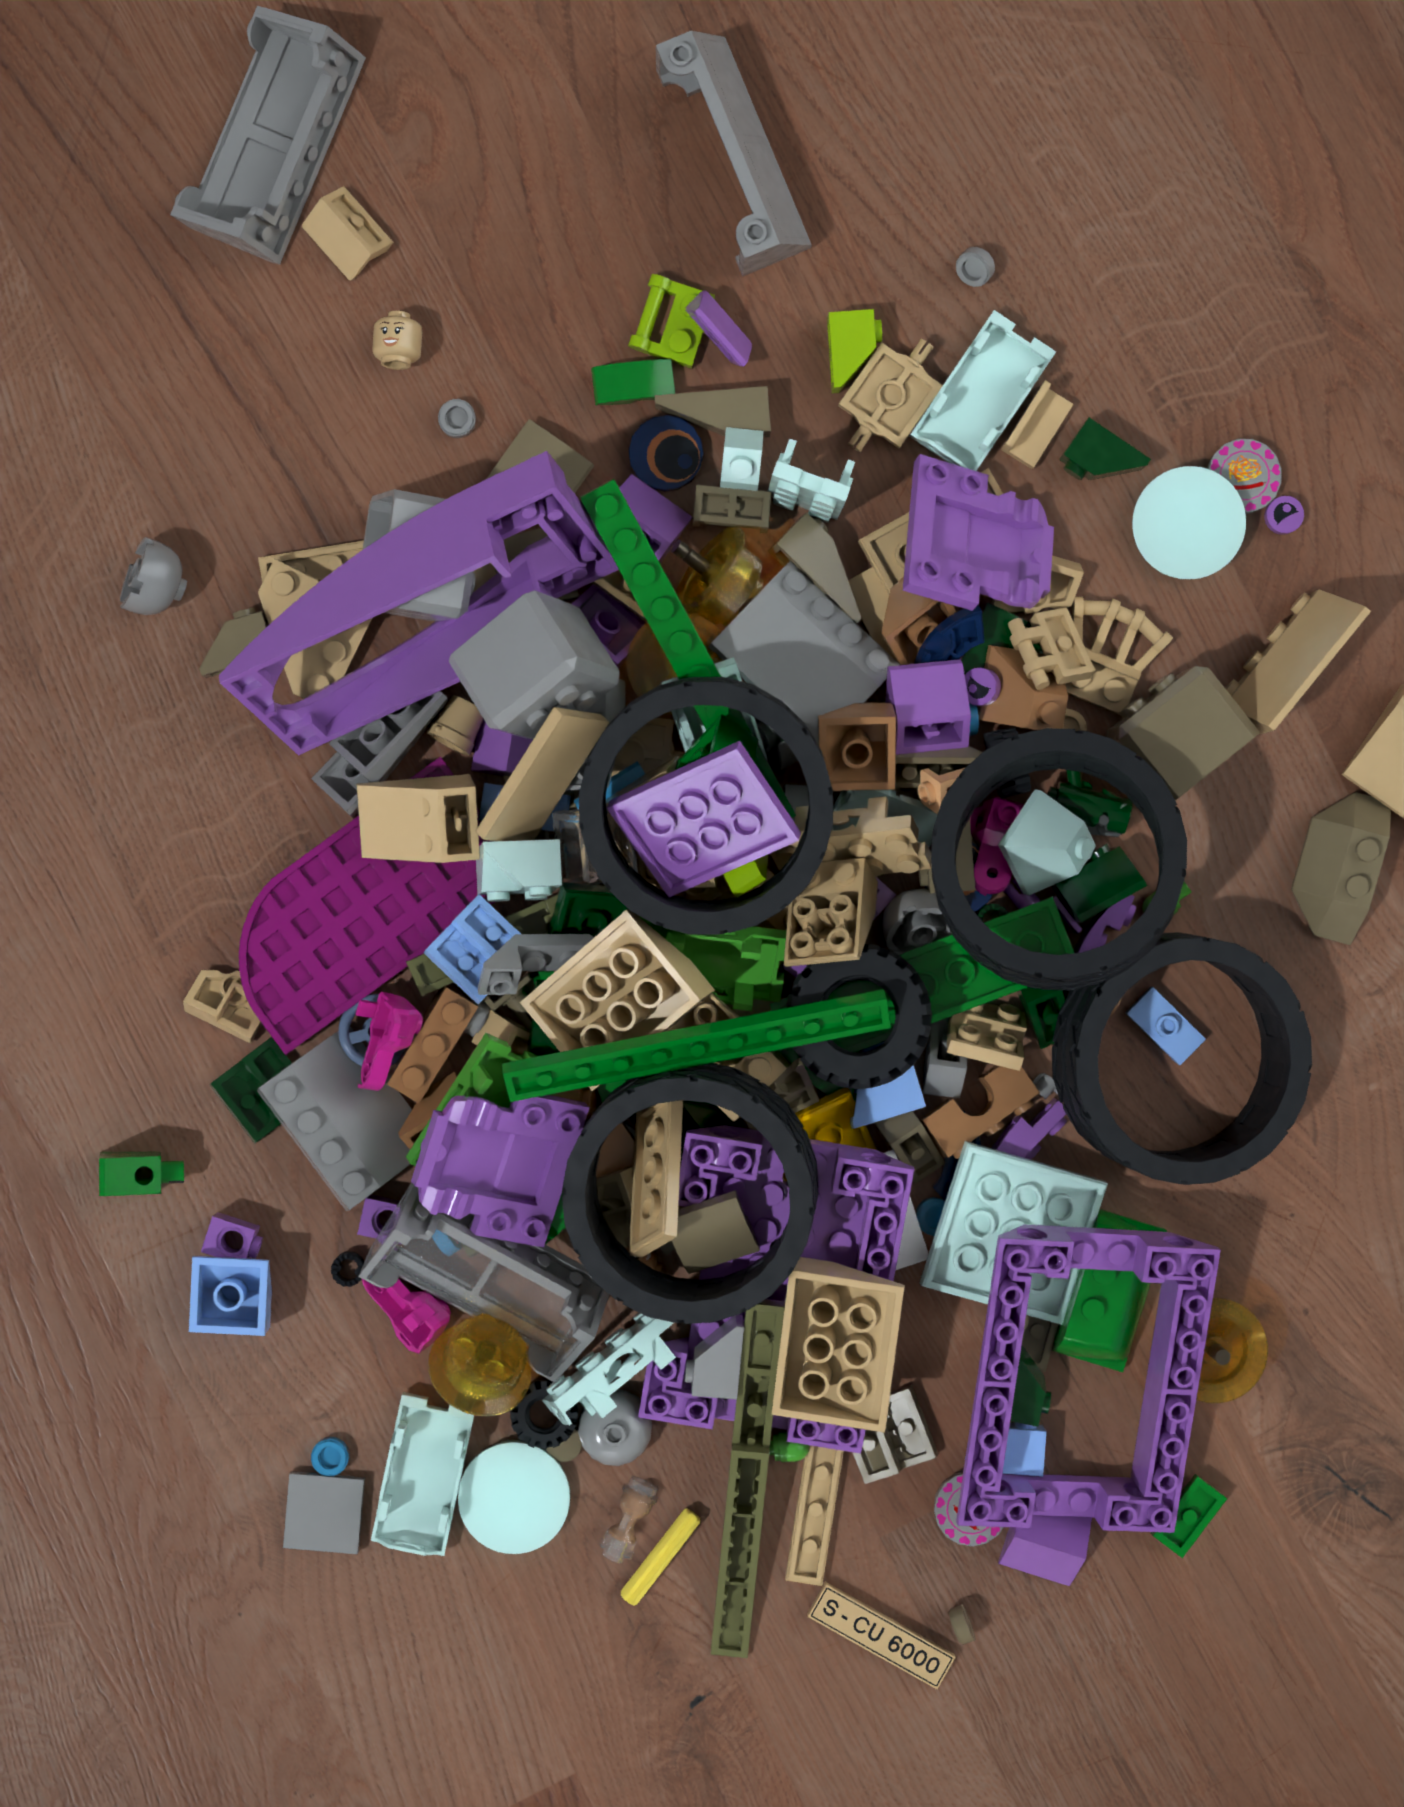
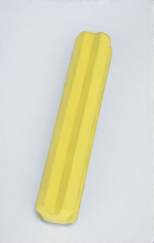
M688 1508L681 1512L621 1590V1596L625 1601L633 1606L639 1603L700 1524V1518L696 1513Z

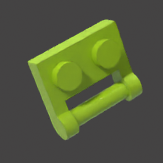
M651 274L648 283L651 289L636 334L631 335L628 346L634 350L661 359H671L673 363L692 369L704 331L685 311V307L702 290L674 282L661 275ZM666 293L675 296L659 344L651 341L650 337L664 294Z

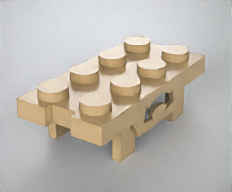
M887 796L868 798L867 808L833 811V825L848 823L850 821L849 818L859 819L856 827L852 824L848 828L831 831L822 862L865 858L875 877H878L881 874L897 872L914 873L918 870L931 869V852L926 842H918L919 829L912 815L887 818L889 800ZM809 806L796 807L794 822L801 831L799 841L805 829ZM799 841L770 853L779 870L783 868L793 855Z

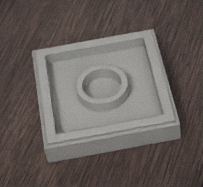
M291 1471L289 1473L283 1548L358 1554L365 1477L324 1476L319 1473Z

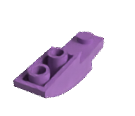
M1053 1098L1029 1124L1021 1116H1015L998 1137L992 1149L1031 1160L1041 1149L1038 1143L1047 1133L1051 1136L1055 1135L1067 1122V1119L1064 1118L1066 1113L1063 1109V1104Z

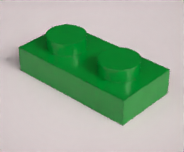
M1194 1474L1180 1495L1175 1532H1151V1534L1183 1558L1227 1498L1198 1475Z

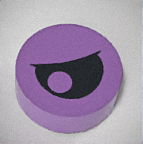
M1280 496L1271 501L1266 507L1264 513L1265 523L1274 533L1281 535L1289 534L1301 526L1304 519L1303 507L1297 499L1291 496Z
M974 668L965 674L970 704L987 706L996 701L1001 691V682L994 671L987 668Z

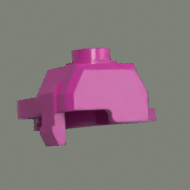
M995 797L985 801L983 806L976 808L970 817L971 835L980 848L974 867L975 889L984 896L987 894H998L1004 891L1010 883L1012 871L998 844L1025 804ZM978 816L983 817V822L978 823L977 827H975ZM994 873L997 877L990 878L987 874Z
M386 992L379 994L377 1002L359 1000L355 1013L357 1016L372 1018L370 1023V1041L361 1068L362 1084H358V1088L375 1091L382 1089L386 1082L394 1053L411 1046L414 1034H418L422 1027L423 1017L421 1012L404 997Z
M362 1279L368 1294L390 1318L396 1337L409 1351L420 1354L442 1335L450 1321L451 1314L450 1308L445 1301L437 1297L434 1298L426 1291L410 1292L399 1279L389 1288H380Z

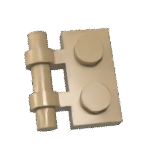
M1067 608L1035 613L1029 621L1032 626L1031 628H1025L1021 618H1015L1008 623L1012 634L1010 636L1011 643L1015 650L1020 651L1025 663L1023 670L1027 678L1032 679L1037 690L1044 689L1050 685L1046 675L1049 672L1053 673L1058 685L1090 679L1094 674L1095 668ZM1039 643L1045 656L1038 657L1033 644Z

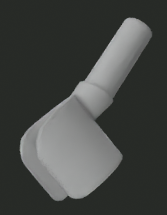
M1041 1073L1034 1079L1033 1083L1040 1092L1039 1095L1044 1099H1047L1053 1091L1058 1094L1054 1080L1049 1075Z

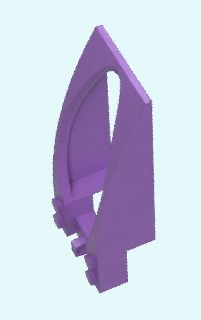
M545 451L434 505L360 551L307 591L268 625L219 674V681L221 685L297 755H301L461 682L449 663L450 655L523 594L536 590L551 597L559 598L619 569L585 506L567 485L563 470L551 455ZM539 524L548 536L528 545L509 563L504 539ZM489 563L498 571L496 575L472 593L468 611L459 618L435 621L393 649L298 702L287 705L274 702L272 695L275 684L291 655Z

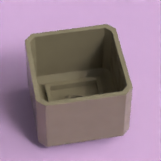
M1194 666L1179 672L1175 676L1171 673L1158 680L1148 689L1151 693L1148 698L1144 699L1141 697L1138 700L1135 699L1119 712L1122 718L1106 730L1105 737L1117 741L1137 753L1136 756L1143 758L1165 781L1173 798L1177 800L1260 732L1208 667Z

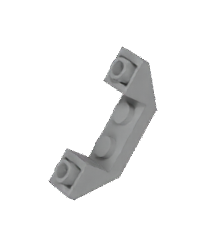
M515 934L483 963L477 988L478 995L516 994L522 971H556L594 937L590 934Z

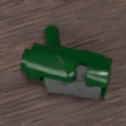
M1066 770L1068 783L1059 781L1056 788L1049 787L1047 795L1082 819L1091 835L1119 837L1125 834L1132 811L1133 802L1130 799L1121 797L1102 788V791L1093 790L1090 783L1083 781L1082 772Z

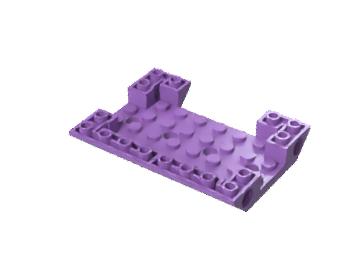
M722 1125L686 1131L680 1166L679 1206L687 1207L736 1190L745 1216L748 1215L760 1246V1251L700 1270L699 1280L725 1277L747 1268L770 1250L771 1243L781 1237L788 1223L790 1214L788 1182L783 1178V1165L770 1142L758 1130ZM810 1139L817 1160L819 1194L809 1239L801 1257L835 1262L894 1281L914 1167L874 1149ZM788 1278L767 1298L768 1300L786 1302ZM744 1311L743 1313L739 1314V1315H743V1320H744V1321H745V1312H746V1311ZM732 1317L713 1323H691L689 1337L664 1342L676 1358L662 1370L658 1368L653 1360L647 1365L638 1414L639 1418L712 1430L714 1418L734 1421L735 1399L692 1396L691 1383L684 1382L686 1360H693L694 1347ZM773 1415L772 1428L787 1430V1442L860 1454L862 1452L865 1429Z

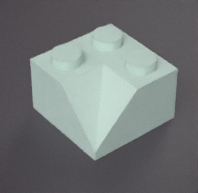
M560 839L483 842L479 846L480 859L476 860L477 895H487V901H509L510 894H525V900L548 899L547 896L552 895L556 889L562 886Z

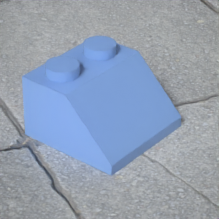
M193 1256L189 1332L265 1336L270 1328L272 1285L269 1260Z

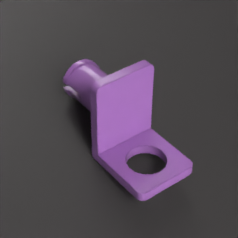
M1016 879L1012 880V882L1021 894L1018 893L1012 884H1009L1003 891L1018 909L1040 902L1035 893L1031 895L1023 894ZM1051 896L1055 901L1060 916L1070 929L1077 934L1081 932V927L1058 898Z

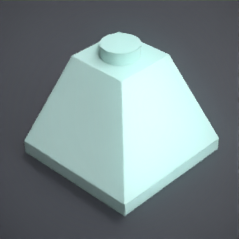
M1037 789L1033 791L998 844L1022 893L1026 895H1031L1079 874L1086 861L1091 858L1096 847L1082 819L1043 791Z

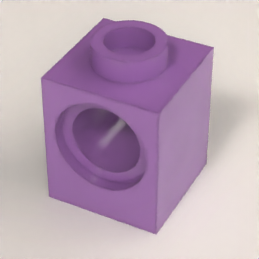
M372 1194L365 1198L357 1235L377 1238L383 1229L379 1221L380 1213L384 1210L394 1211L400 1201Z
M217 1212L212 1216L201 1252L214 1257L247 1259L252 1257L256 1259L263 1241V1237L257 1236L260 1225ZM228 1231H237L242 1235L243 1246L241 1249H232L227 1245L225 1236Z

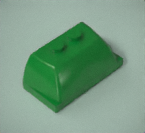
M1099 1209L1094 1228L1167 1232L1165 1228L1103 1209ZM1080 1269L1063 1323L1058 1325L1052 1351L1123 1373L1151 1283L1141 1282L1133 1271Z

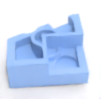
M884 1042L863 1049L860 1052L871 1051L882 1045ZM914 1065L903 1075L889 1083L873 1088L855 1089L854 1093H857L854 1116L850 1118V1125L852 1129L926 1107Z

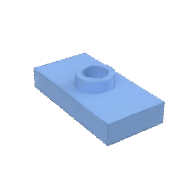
M1150 987L1125 1012L1179 1066L1206 1040L1154 987Z

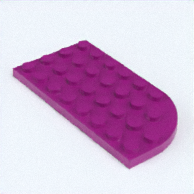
M440 756L410 779L453 776L454 774ZM477 807V820L479 826L481 823V821L479 820L480 810ZM357 816L273 877L263 887L254 900L243 925L239 945V971L242 987L251 1009L285 1055L358 1003L359 1000L371 994L408 967L406 961L424 954L423 952L476 898V860L437 863L362 858L359 816ZM478 835V837H479V846H480L483 842H492V841H490V840H483V839ZM481 895L487 901V895ZM487 901L490 905H493L495 903Z

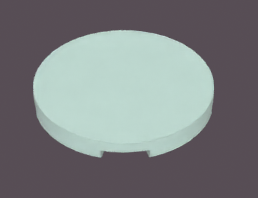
M1178 467L1157 476L1140 494L1133 512V536L1141 555L1159 572L1178 579L1203 578L1221 570L1237 554L1246 530L1245 508L1237 490L1220 474L1202 467Z
M521 1440L501 1441V1443L492 1445L480 1452L466 1467L458 1490L459 1512L470 1534L478 1542L491 1550L505 1554L531 1552L547 1544L562 1528L570 1506L569 1482L561 1465L547 1453L546 1449H540L535 1446L532 1448L528 1446V1443Z

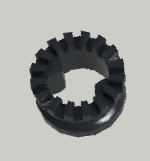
M355 1252L341 1253L331 1266L333 1280L343 1287H351L358 1284L362 1280L358 1276L365 1262L364 1259ZM350 1259L357 1263L358 1267L354 1271L356 1274L355 1278L346 1279L340 1275L339 1271L343 1267L341 1261Z

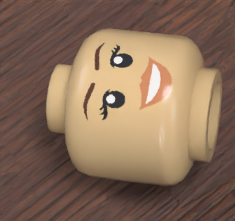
M390 311L387 317L380 318L374 324L372 351L375 358L381 361L383 367L394 370L408 369L411 367V363H415L421 357L422 326L417 321L411 319V315L407 312Z

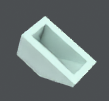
M726 427L720 487L758 491L764 431Z

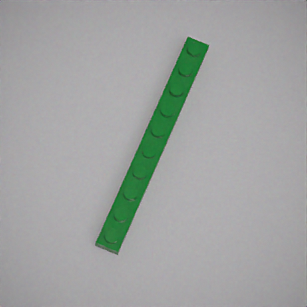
M613 478L580 496L582 503L678 679L688 677H721L615 479ZM694 705L706 730L723 714L752 734L740 711L725 706ZM758 745L756 751L758 761L756 766L791 818H794L796 814Z
M884 989L502 1063V1072L509 1100L514 1102L889 1029L891 1025Z

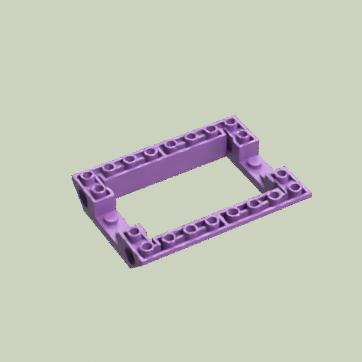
M1024 1224L998 1235L956 1519L958 1526L1031 1528L1033 1515L1094 1517L1102 1530L1175 1532L1221 1252L1218 1247L1171 1232ZM1070 1268L1133 1271L1141 1282L1161 1283L1130 1478L1044 1474L1042 1477L1002 1474L1032 1279L1029 1273L1044 1274L1047 1278L1069 1279Z

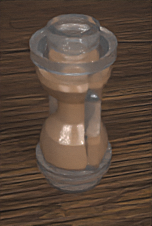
M631 1476L629 1483H624L623 1493L620 1498L622 1518L617 1524L607 1529L604 1538H601L598 1543L604 1550L602 1553L604 1557L617 1563H623L624 1559H633L635 1554L633 1550L637 1543L634 1526L639 1519L646 1517L650 1513L653 1505H656L658 1501L656 1494L659 1489L656 1485L635 1476Z

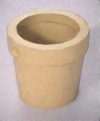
M453 695L436 720L431 722L427 734L446 747L469 756L474 748L473 743L483 717L473 703Z

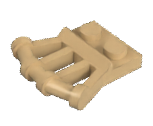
M1075 597L1072 604V620L1082 642L1083 615L1103 616L1091 648L1085 647L1095 672L1090 679L1065 683L1067 693L1120 715L1119 712L1130 702L1142 670L1171 642L1173 637L1167 631L1163 633L1145 616V611L1138 608L1134 611L1121 606V601L1113 598L1110 601L1084 600L1083 597ZM1115 619L1128 624L1113 659L1100 652ZM1139 630L1153 645L1133 666H1130L1124 662Z

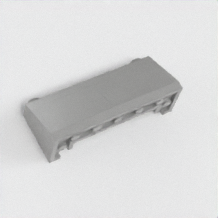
M257 6L247 27L249 44L256 51L199 188L194 186L185 187L177 195L170 215L195 231L280 265L366 57L327 25Z
M689 31L657 44L656 71L663 87L669 84H676L685 90L687 97L702 91L752 211V214L744 217L736 228V240L740 247V254L735 257L742 277L810 249L812 244L726 38Z

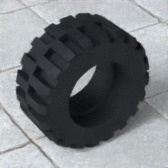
M869 943L864 945L859 960L807 965L793 982L794 985L790 994H788L786 1003L787 1008L825 1001L837 987L853 980H865L875 983L890 996L895 1009V1024L888 1039L879 1047L867 1052H851L839 1047L832 1040L793 1047L801 1058L802 1063L814 1072L816 1076L845 1088H873L889 1083L903 1075L919 1059L926 1046L931 1029V1003L925 984L910 963L892 950L890 951L879 945Z

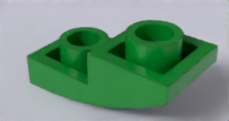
M671 359L623 362L591 368L596 406L631 404L634 401L655 400V395L675 394Z

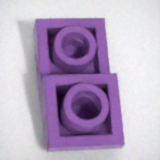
M1130 895L1099 912L1078 940L1074 953H1082L1105 945L1108 936L1103 933L1105 927L1120 931L1122 925L1128 926L1136 910V906L1132 905L1135 896Z

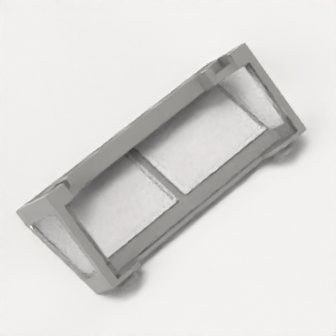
M411 1182L371 1246L358 1277L380 1288L393 1286L401 1277L528 1346L527 1361L530 1367L536 1373L552 1382L557 1380L595 1338L610 1294L592 1279L582 1264L546 1244L543 1248L476 1236L470 1230L475 1214H468L461 1218V1220L444 1213L430 1214L419 1202L418 1187H415Z

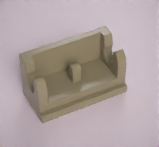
M696 485L693 527H700V524L760 529V533H767L771 492Z

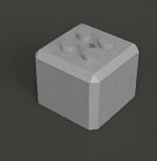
M396 489L372 496L368 508L363 549L398 526L446 499ZM474 571L384 613L433 622L457 619L468 611L470 596L475 587Z
M536 590L523 594L455 650L449 658L451 667L488 727L530 740L535 738L554 707L586 711L617 686L620 673L579 607Z

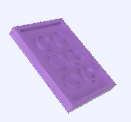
M740 741L610 800L607 806L611 816L669 898L799 841L801 831Z

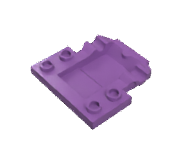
M920 454L914 461L903 591L971 611L979 604L980 594L1003 601L1010 606L1033 608L1040 598H1044L1050 592L1054 527L1048 525L1045 511L1038 499L1020 500L1015 497L1016 492L1012 491L999 496L987 493L989 475Z
M551 1095L511 1102L509 1108L498 1106L494 1102L474 1096L452 1097L443 1111L433 1110L425 1139L421 1143V1151L411 1179L414 1186L418 1187L419 1202L433 1215L444 1213L461 1220V1218L468 1214H475L470 1230L476 1236L544 1248L562 1193L567 1160L582 1132L590 1107L585 1102Z

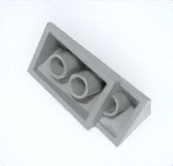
M439 691L333 739L329 744L337 752L311 779L354 819L359 813L357 784L385 781L428 730L431 722L436 720L448 703V698Z

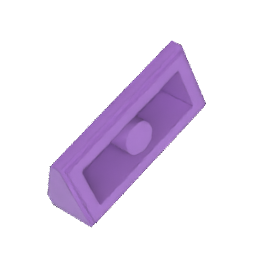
M703 290L685 307V311L731 363L744 367L748 363L752 349L751 341L706 290Z

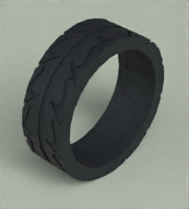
M688 677L653 688L630 702L607 725L588 758L579 791V825L588 859L603 884L630 911L666 929L690 935H719L760 924L782 911L809 885L825 856L833 827V789L819 745L807 725L782 700L755 685L725 677ZM694 705L725 706L748 713L769 725L789 745L801 765L808 787L809 807L805 829L798 846L777 874L762 886L738 898L733 897L718 901L689 900L675 895L669 898L665 891L647 882L628 864L613 838L607 817L606 791L609 772L614 760L634 733L649 721L671 710Z
M1045 728L1018 734L985 750L956 778L942 800L932 832V880L939 910L953 937L975 961L981 963L980 965L1004 980L1030 988L1069 991L1097 985L1121 974L1134 966L1158 942L1172 920L1186 876L1187 837L1181 812L1176 806L1177 803L1165 781L1143 758L1136 756L1137 753L1111 738L1088 731ZM1064 769L1084 772L1107 781L1133 802L1143 814L1153 833L1159 857V877L1156 893L1144 914L1125 933L1106 945L1082 953L1061 955L1029 951L1007 942L989 929L971 909L960 887L956 870V852L962 831L973 811L998 787L1013 778L1034 771Z
M1181 932L1163 933L1155 946L1130 969L1100 984L1069 991L1058 1013L1052 1040L1054 1042L1052 1046V1073L1060 1103L1064 1102L1063 1109L1074 1128L1097 1151L1099 1150L1103 1156L1152 1179L1192 1185L1215 1183L1238 1175L1271 1154L1288 1134L1287 1130L1294 1125L1305 1103L1311 1073L1308 1072L1312 1067V1046L1304 1011H1300V1002L1287 980L1267 961L1264 963L1263 959L1238 944ZM1189 960L1205 961L1227 974L1243 991L1254 1010L1261 1038V1062L1257 1082L1247 1104L1235 1120L1215 1137L1194 1147L1175 1151L1147 1150L1134 1143L1117 1125L1105 1104L1099 1083L1098 1054L1102 1033L1114 1007L1126 991L1144 976L1169 964Z
M709 1063L632 1078L614 1089L592 1114L567 1160L562 1187L563 1194H565L562 1195L564 1224L574 1251L580 1255L578 1259L592 1279L615 1300L623 1302V1305L650 1318L674 1323L684 1322V1324L713 1323L739 1315L770 1297L792 1273L807 1245L819 1194L817 1160L808 1134L803 1129L804 1126L790 1105L769 1086L734 1067ZM680 1100L707 1102L730 1110L751 1123L770 1142L783 1165L788 1182L790 1214L781 1237L764 1256L747 1268L725 1277L703 1280L677 1278L654 1270L635 1257L630 1256V1253L616 1239L604 1219L597 1196L596 1171L600 1151L605 1139L616 1126L634 1113L659 1103Z

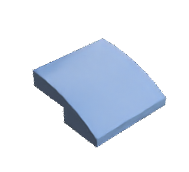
M478 894L423 953L472 1000L479 1004L487 996L478 995L477 989L483 963L515 934L521 933Z

